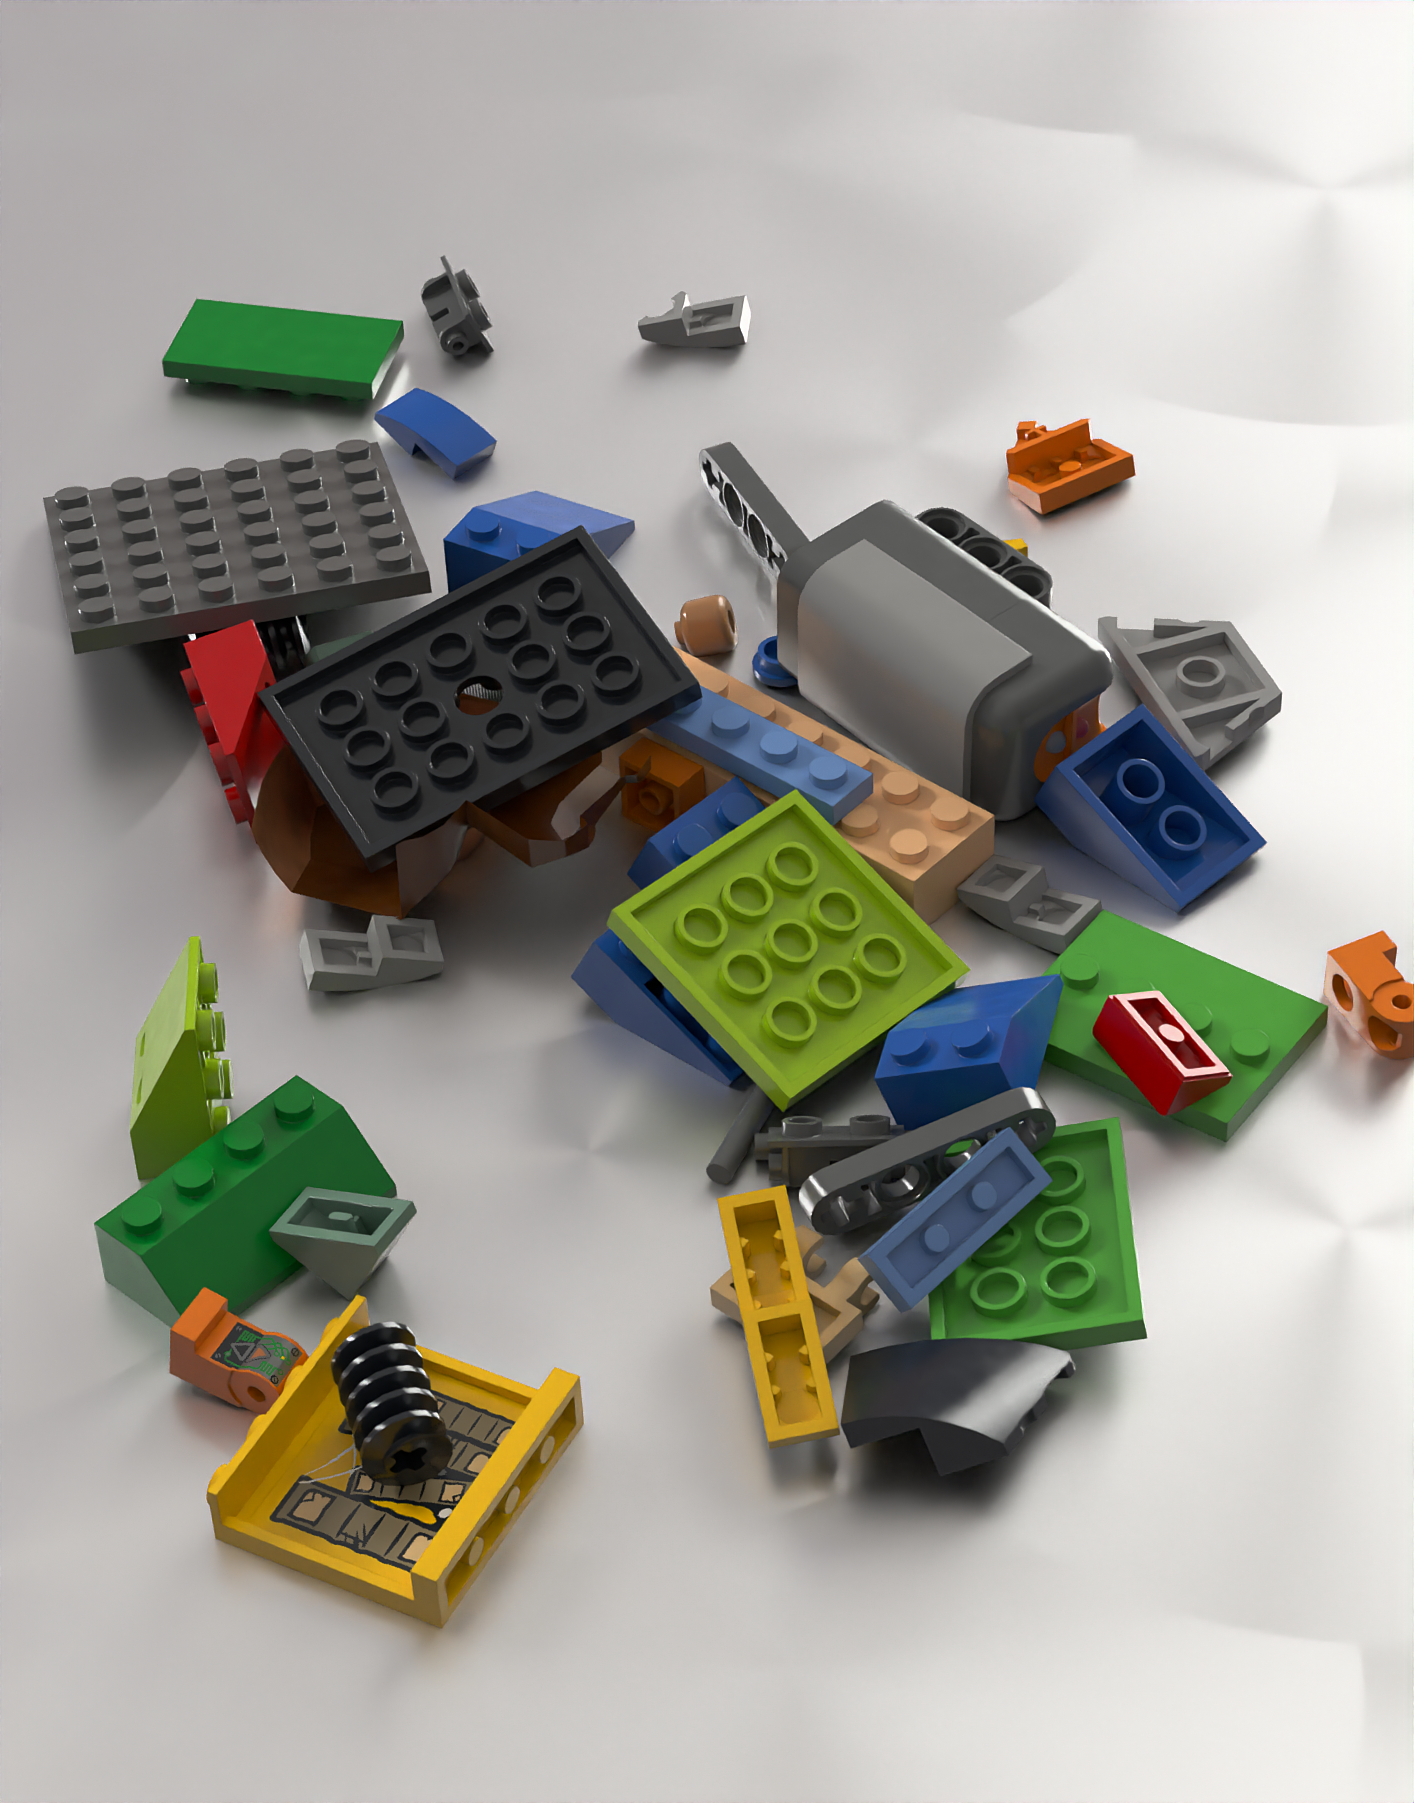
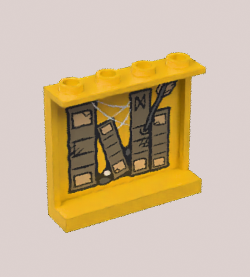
M356 1295L339 1318H333L327 1324L321 1336L320 1344L304 1365H298L291 1371L285 1382L282 1394L266 1415L261 1414L253 1421L245 1442L228 1464L218 1467L212 1475L207 1488L206 1499L210 1506L215 1539L443 1628L584 1425L580 1376L554 1367L538 1390L416 1345L415 1348L421 1353L423 1358V1371L430 1378V1392L436 1397L438 1402V1415L444 1419L446 1425L445 1436L452 1442L453 1455L448 1465L437 1476L422 1483L408 1486H386L371 1480L362 1469L360 1454L355 1447L352 1429L348 1426L345 1407L341 1404L338 1385L333 1380L330 1365L335 1350L347 1337L362 1328L370 1326L366 1297Z

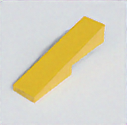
M786 1185L717 1198L722 1231L769 1449L840 1435Z

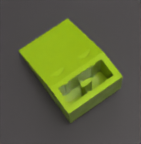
M200 936L189 937L136 1037L130 1137L138 1179L156 1178L231 1123L229 1106H222V1100L233 1099L231 1059L221 1060L219 1058V1052L226 1051L225 1017L223 1011L214 1012L211 1008V1003H218L219 997L216 963H204Z

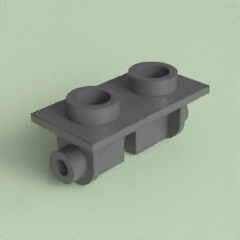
M446 256L440 257L446 272L436 278L429 279L424 284L421 290V299L429 317L433 321L432 324L442 349L453 355H461L468 348L482 341L488 352L492 353L494 349L486 330L493 327V324L478 299L481 296L476 285L465 269L456 273Z
M883 1115L851 1117L849 1119L850 1126H822V1119L813 1116L782 1119V1127H769L768 1148H782V1154H769V1181H783V1185H786V1187H802L803 1183L812 1174L829 1166L830 1161L844 1160L903 1135L904 1125H890V1117ZM905 1165L898 1166L889 1171L881 1183L890 1184L892 1179L903 1178L905 1176Z

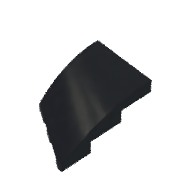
M933 1339L866 1351L850 1356L840 1425L851 1449L919 1428L939 1475H947L1008 1456L1024 1437L1025 1429L1036 1421L1047 1408L1048 1404L1044 1393L1046 1389L1056 1379L1071 1378L1075 1373V1365L1068 1351L1041 1344L1006 1339Z

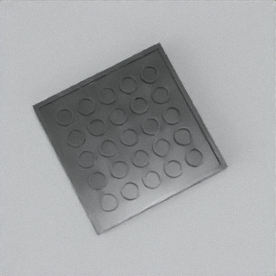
M359 439L348 440L338 444L336 449L314 453L309 449H294L284 452L278 459L260 462L251 458H240L227 462L224 468L206 471L191 467L181 468L170 472L168 477L145 481L140 477H127L113 482L111 487L93 490L80 486L67 487L57 491L52 497L43 498L74 654L225 629L252 619L254 623L432 593L428 567L378 442L369 443Z

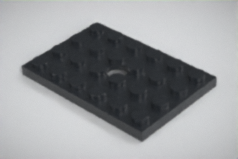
M582 524L257 693L263 710L370 873L397 860V844L406 840L423 837L443 826L466 800L481 810L488 812L703 698L697 678ZM475 684H480L486 690L503 691V697L498 706L490 712L481 715H469L460 711L459 696L465 689Z

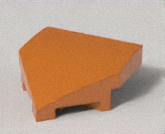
M1080 419L1051 431H1047L1044 425L1038 427L1037 421L1019 422L1016 429L1018 439L1016 445L1006 452L1009 491L1024 504L1042 515L1136 475L1132 454L1102 439L1092 438L1090 419Z

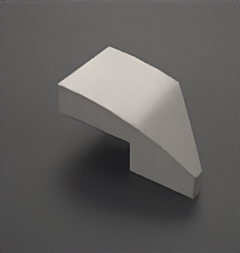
M681 291L671 298L674 308L667 313L651 318L645 316L638 321V329L643 340L680 347H728L746 344L751 311L745 295L693 304L691 306L687 294Z

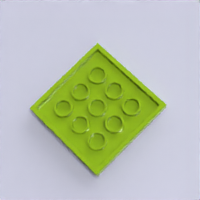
M796 789L612 909L606 925L782 1112L885 1040L888 1032L913 1011L962 985L971 971Z

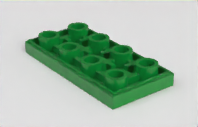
M196 299L162 359L163 373L166 377L185 379L192 384L215 382L237 385L245 390L269 388L287 390L298 396L314 393L341 396L343 399L352 402L365 399L372 400L405 337L403 321Z

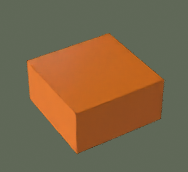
M642 737L618 757L620 777H624L625 775L638 774L651 755V770L645 779L639 783H626L621 790L622 815L658 833L705 799L704 767Z

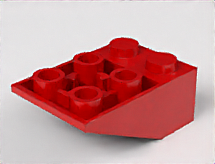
M253 619L184 643L183 645L191 667L180 671L192 706L204 702L203 705L195 707L194 710L222 787L232 783L235 785L224 790L235 823L238 825L248 821L250 828H252L260 786L269 765L286 744L263 710L257 694L274 685L276 681Z

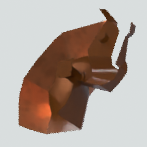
M461 693L459 696V710L469 715L485 714L499 704V702ZM285 744L269 765L260 786L251 831L269 865L290 892L384 916L397 917L396 919L402 920L414 906L448 875L455 862L468 858L484 841L485 836L531 868L572 856L589 848L595 837L596 823L625 784L639 783L645 779L651 770V755L638 774L620 777L613 787L580 815V827L572 836L563 840L551 825L558 805L602 763V751L488 812L481 810L466 800L443 826L423 837L406 840L397 844V860L370 873Z

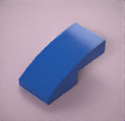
M419 388L411 390L377 411L374 420L410 456L423 450L452 480L493 455L497 440L460 409L444 399Z

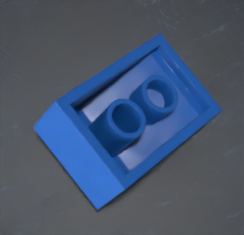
M532 491L473 507L443 539L448 594L581 524L609 560L634 532L635 520L539 491Z
M1143 703L1058 764L1034 797V802L1074 847L1176 913L1184 909L1267 844V841Z
M1060 974L955 988L916 1009L889 1031L874 1080L896 1124L904 1125V1130H915L1008 1090L1019 1087L1035 1090L1064 984Z

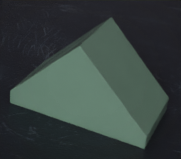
M306 1187L270 1228L269 1233L277 1245L351 1301L389 1256L414 1218L417 1210L413 1201Z

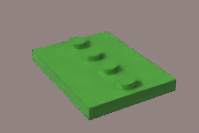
M1104 909L1042 974V976L1060 974L1064 983L1043 1060L1155 1111L1156 1109L1094 1038L1092 1029L1109 995L1159 990L1233 1076L1229 1084L1168 1117L1226 1143L1327 1026V1005Z
M1119 1117L1057 1126L1051 1140L1043 1148L1032 1154L1053 1181L928 1294L932 1340L949 1338L1006 1339L1041 1344L1066 1351L1147 1338L1123 1134ZM973 1140L956 1142L946 1151L944 1157L951 1158L960 1155L971 1146Z

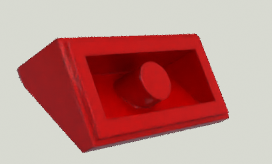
M1159 990L1109 995L1093 1026L1092 1034L1160 1115L1169 1116L1229 1084L1233 1077L1230 1071Z

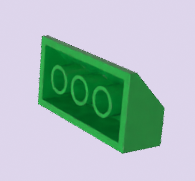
M295 1075L94 1223L104 1278L108 1283L170 1328L174 1326L203 1287L228 1299L227 1311L238 1316L304 1266L273 1241L269 1230L306 1187L393 1198L397 1195L396 1184L345 1108L298 1075Z

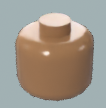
M712 595L689 600L683 604L680 611V621L674 623L675 634L680 645L686 644L692 656L705 657L727 653L736 647L738 642L737 625L733 609L726 597Z

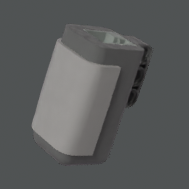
M879 501L797 549L783 564L778 575L777 659L779 667L798 680L800 694L879 755L995 815V820L999 822L1018 819L1037 807L1038 805L1034 802V797L1053 769L1107 729L1099 721V701L1101 693L1112 684L1114 668L1109 652L1098 641L1052 611L1053 580L1051 575L1044 568L961 512L951 508H931L914 517L892 501Z

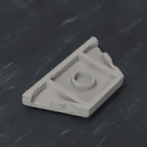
M1106 616L1098 618V638L1105 649L1109 652L1146 708L1203 771L1207 770L1281 712L1282 691L1231 621L1201 620L1188 623L1179 619L1154 618V630L1117 628V617Z

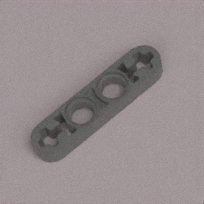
M731 442L702 449L699 453V465L707 490L775 579L778 580L779 572L789 556L800 547L809 543V539Z
M1027 1087L1011 1089L820 1169L803 1183L799 1191V1203L815 1231L823 1235L833 1236L846 1233L926 1198L991 1139L988 1138L987 1133L992 1132L995 1136L998 1132L1010 1127L1031 1154H1033L1051 1140L1056 1130V1119L1039 1092ZM966 1138L974 1139L971 1146L965 1152L951 1158L944 1157L946 1151L956 1142ZM901 1165H911L909 1172L903 1178L890 1184L881 1183L889 1171ZM867 1184L869 1189L863 1191L861 1186ZM837 1198V1201L830 1204L831 1200Z

